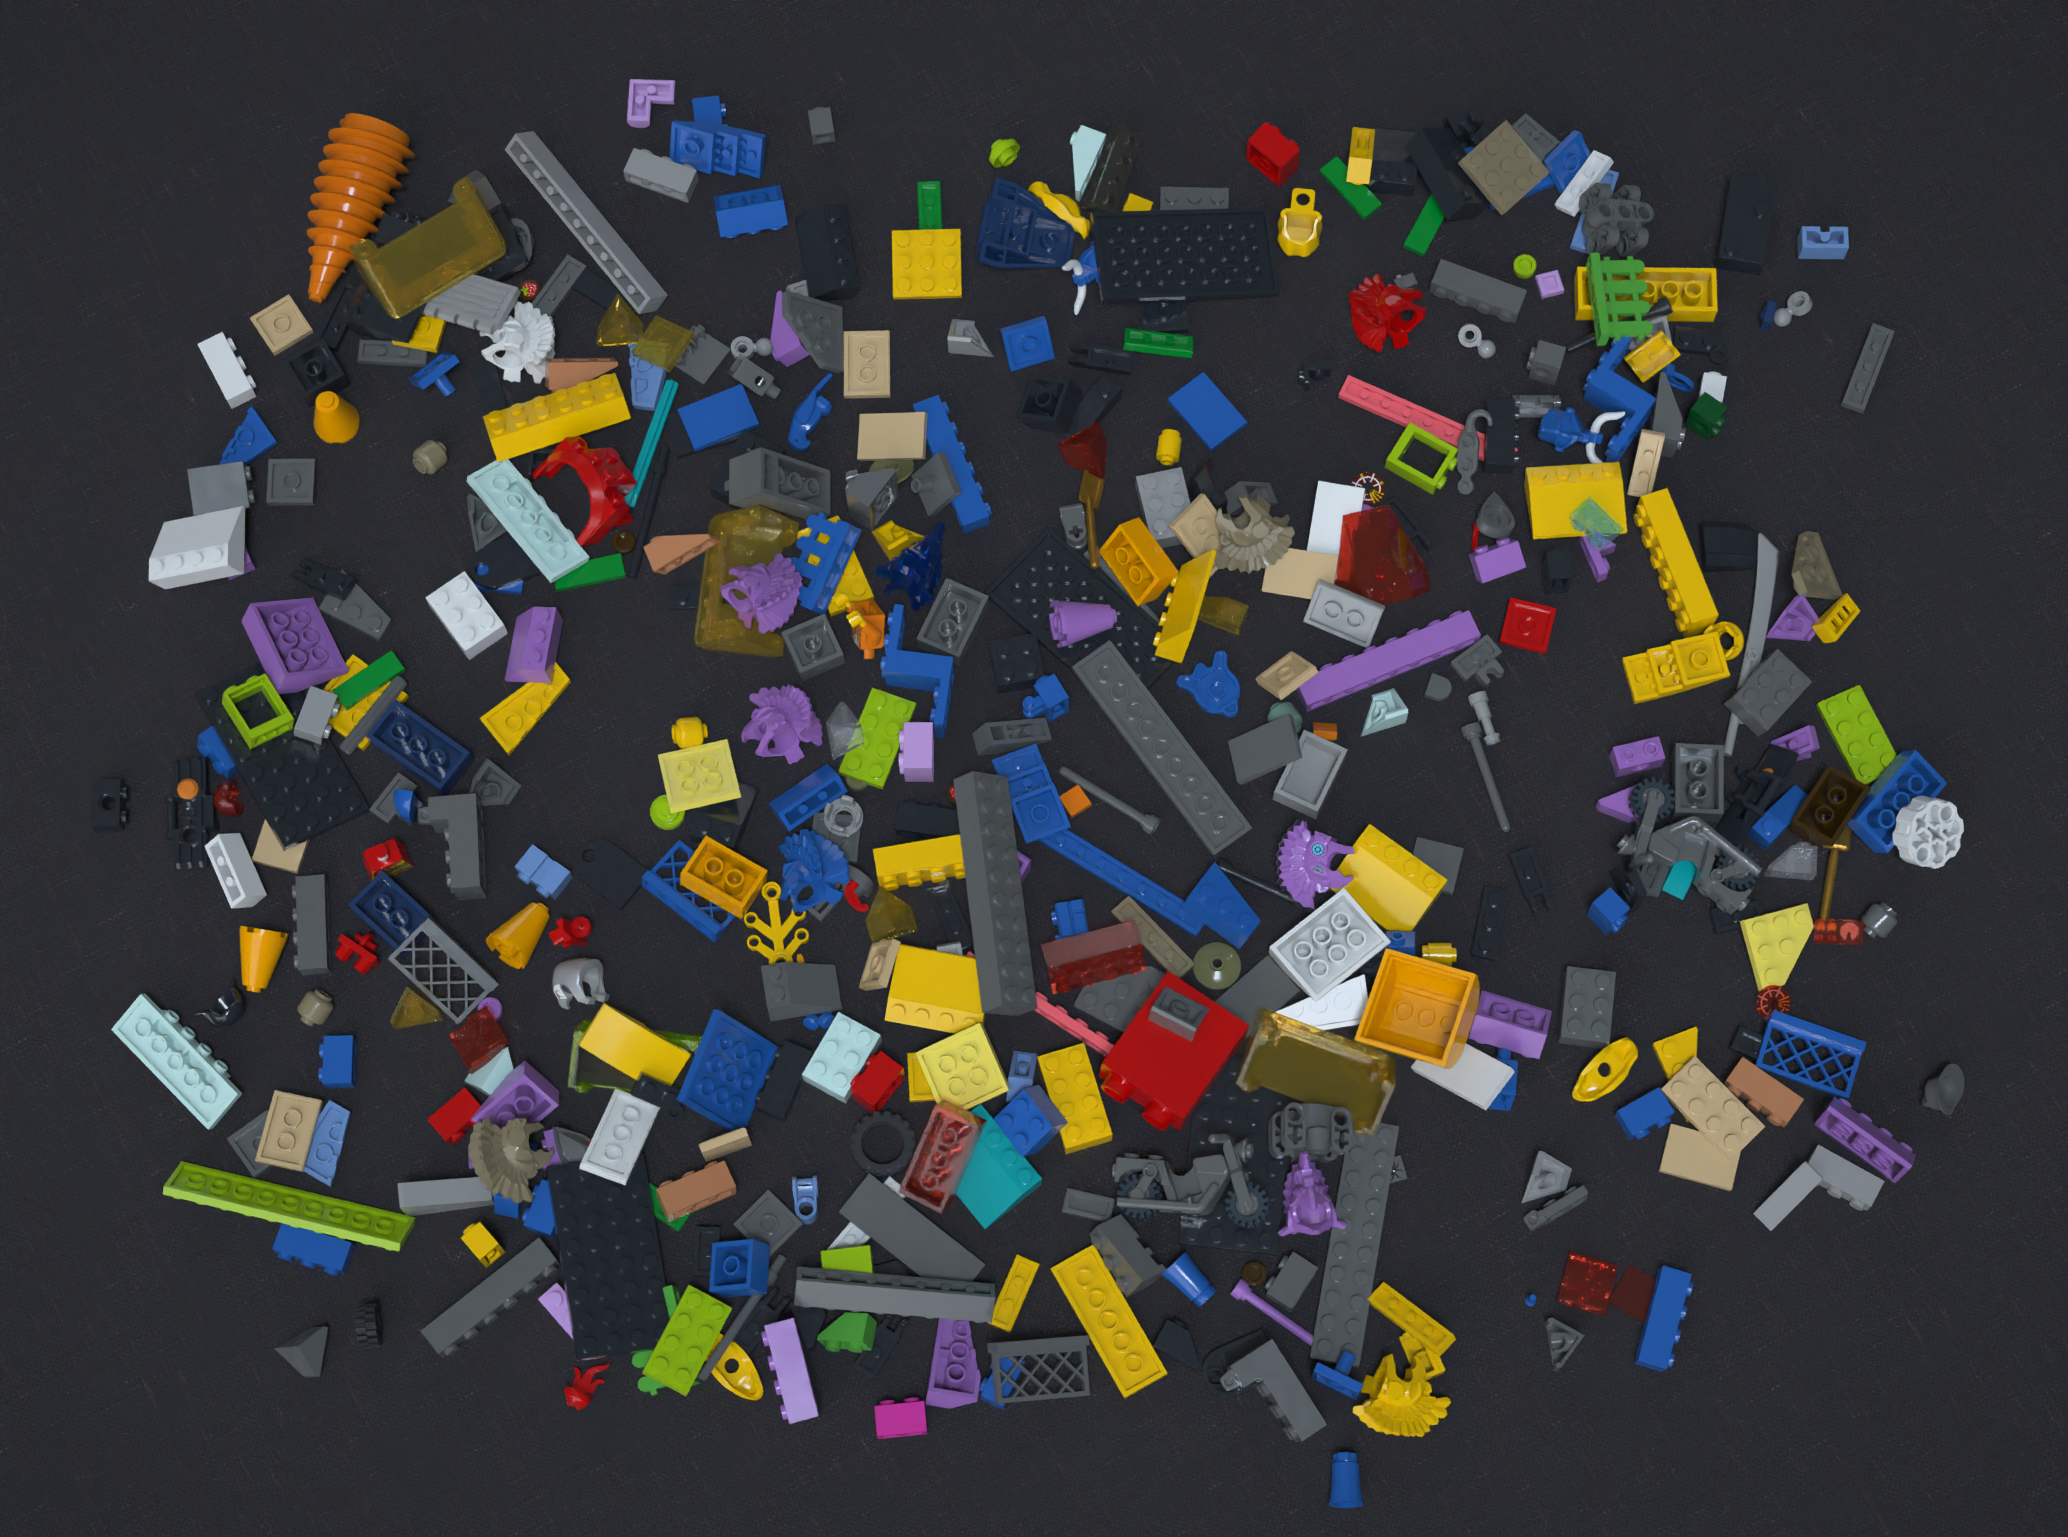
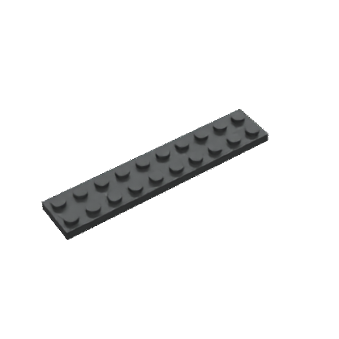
M1110 640L1072 666V671L1213 857L1252 830L1251 825Z
M1352 1118V1147L1344 1154L1335 1206L1337 1220L1348 1224L1346 1229L1332 1227L1310 1353V1359L1337 1364L1342 1352L1346 1351L1356 1356L1352 1367L1359 1368L1370 1304L1367 1299L1371 1296L1399 1126Z

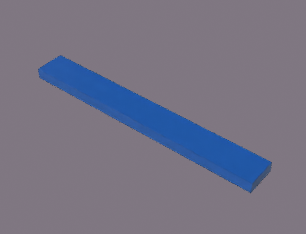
M1066 829L1037 840L1192 936L1197 937L1205 924L1182 908L1184 900Z

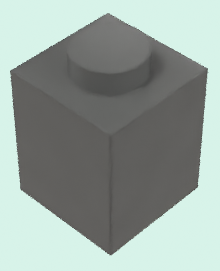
M816 107L813 110H808L813 145L835 142L830 107Z

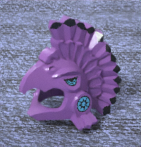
M1296 820L1294 825L1289 827L1287 833L1283 835L1282 841L1279 843V850L1276 853V874L1279 878L1276 883L1280 885L1282 891H1288V899L1295 900L1294 905L1297 909L1305 908L1309 913H1312L1315 910L1314 897L1316 891L1318 893H1325L1329 888L1344 887L1354 878L1353 875L1345 877L1341 871H1333L1330 867L1332 858L1336 854L1347 855L1355 854L1351 846L1336 843L1337 839L1324 833L1315 831L1313 835L1307 828V821L1304 822L1303 820Z

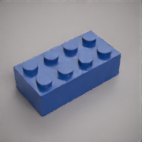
M1916 750L1901 751L1871 786V790L1848 823V826L1874 853H1888L1894 846L1893 832L1896 828V817L1901 808L1906 807L1917 796L1935 798L1947 782Z

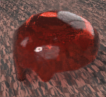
M234 780L221 782L214 794V804L217 811L221 815L228 817H239L243 811V804L236 800L241 791L235 788Z

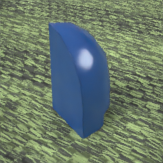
M394 790L393 803L397 813L404 821L413 824L419 803L413 791Z

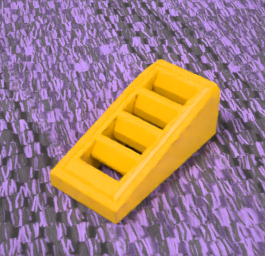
M1848 593L1844 594L1813 624L1812 629L1823 643L1835 642L1860 613V609ZM1843 606L1847 609L1849 614L1845 612V610L1842 608Z

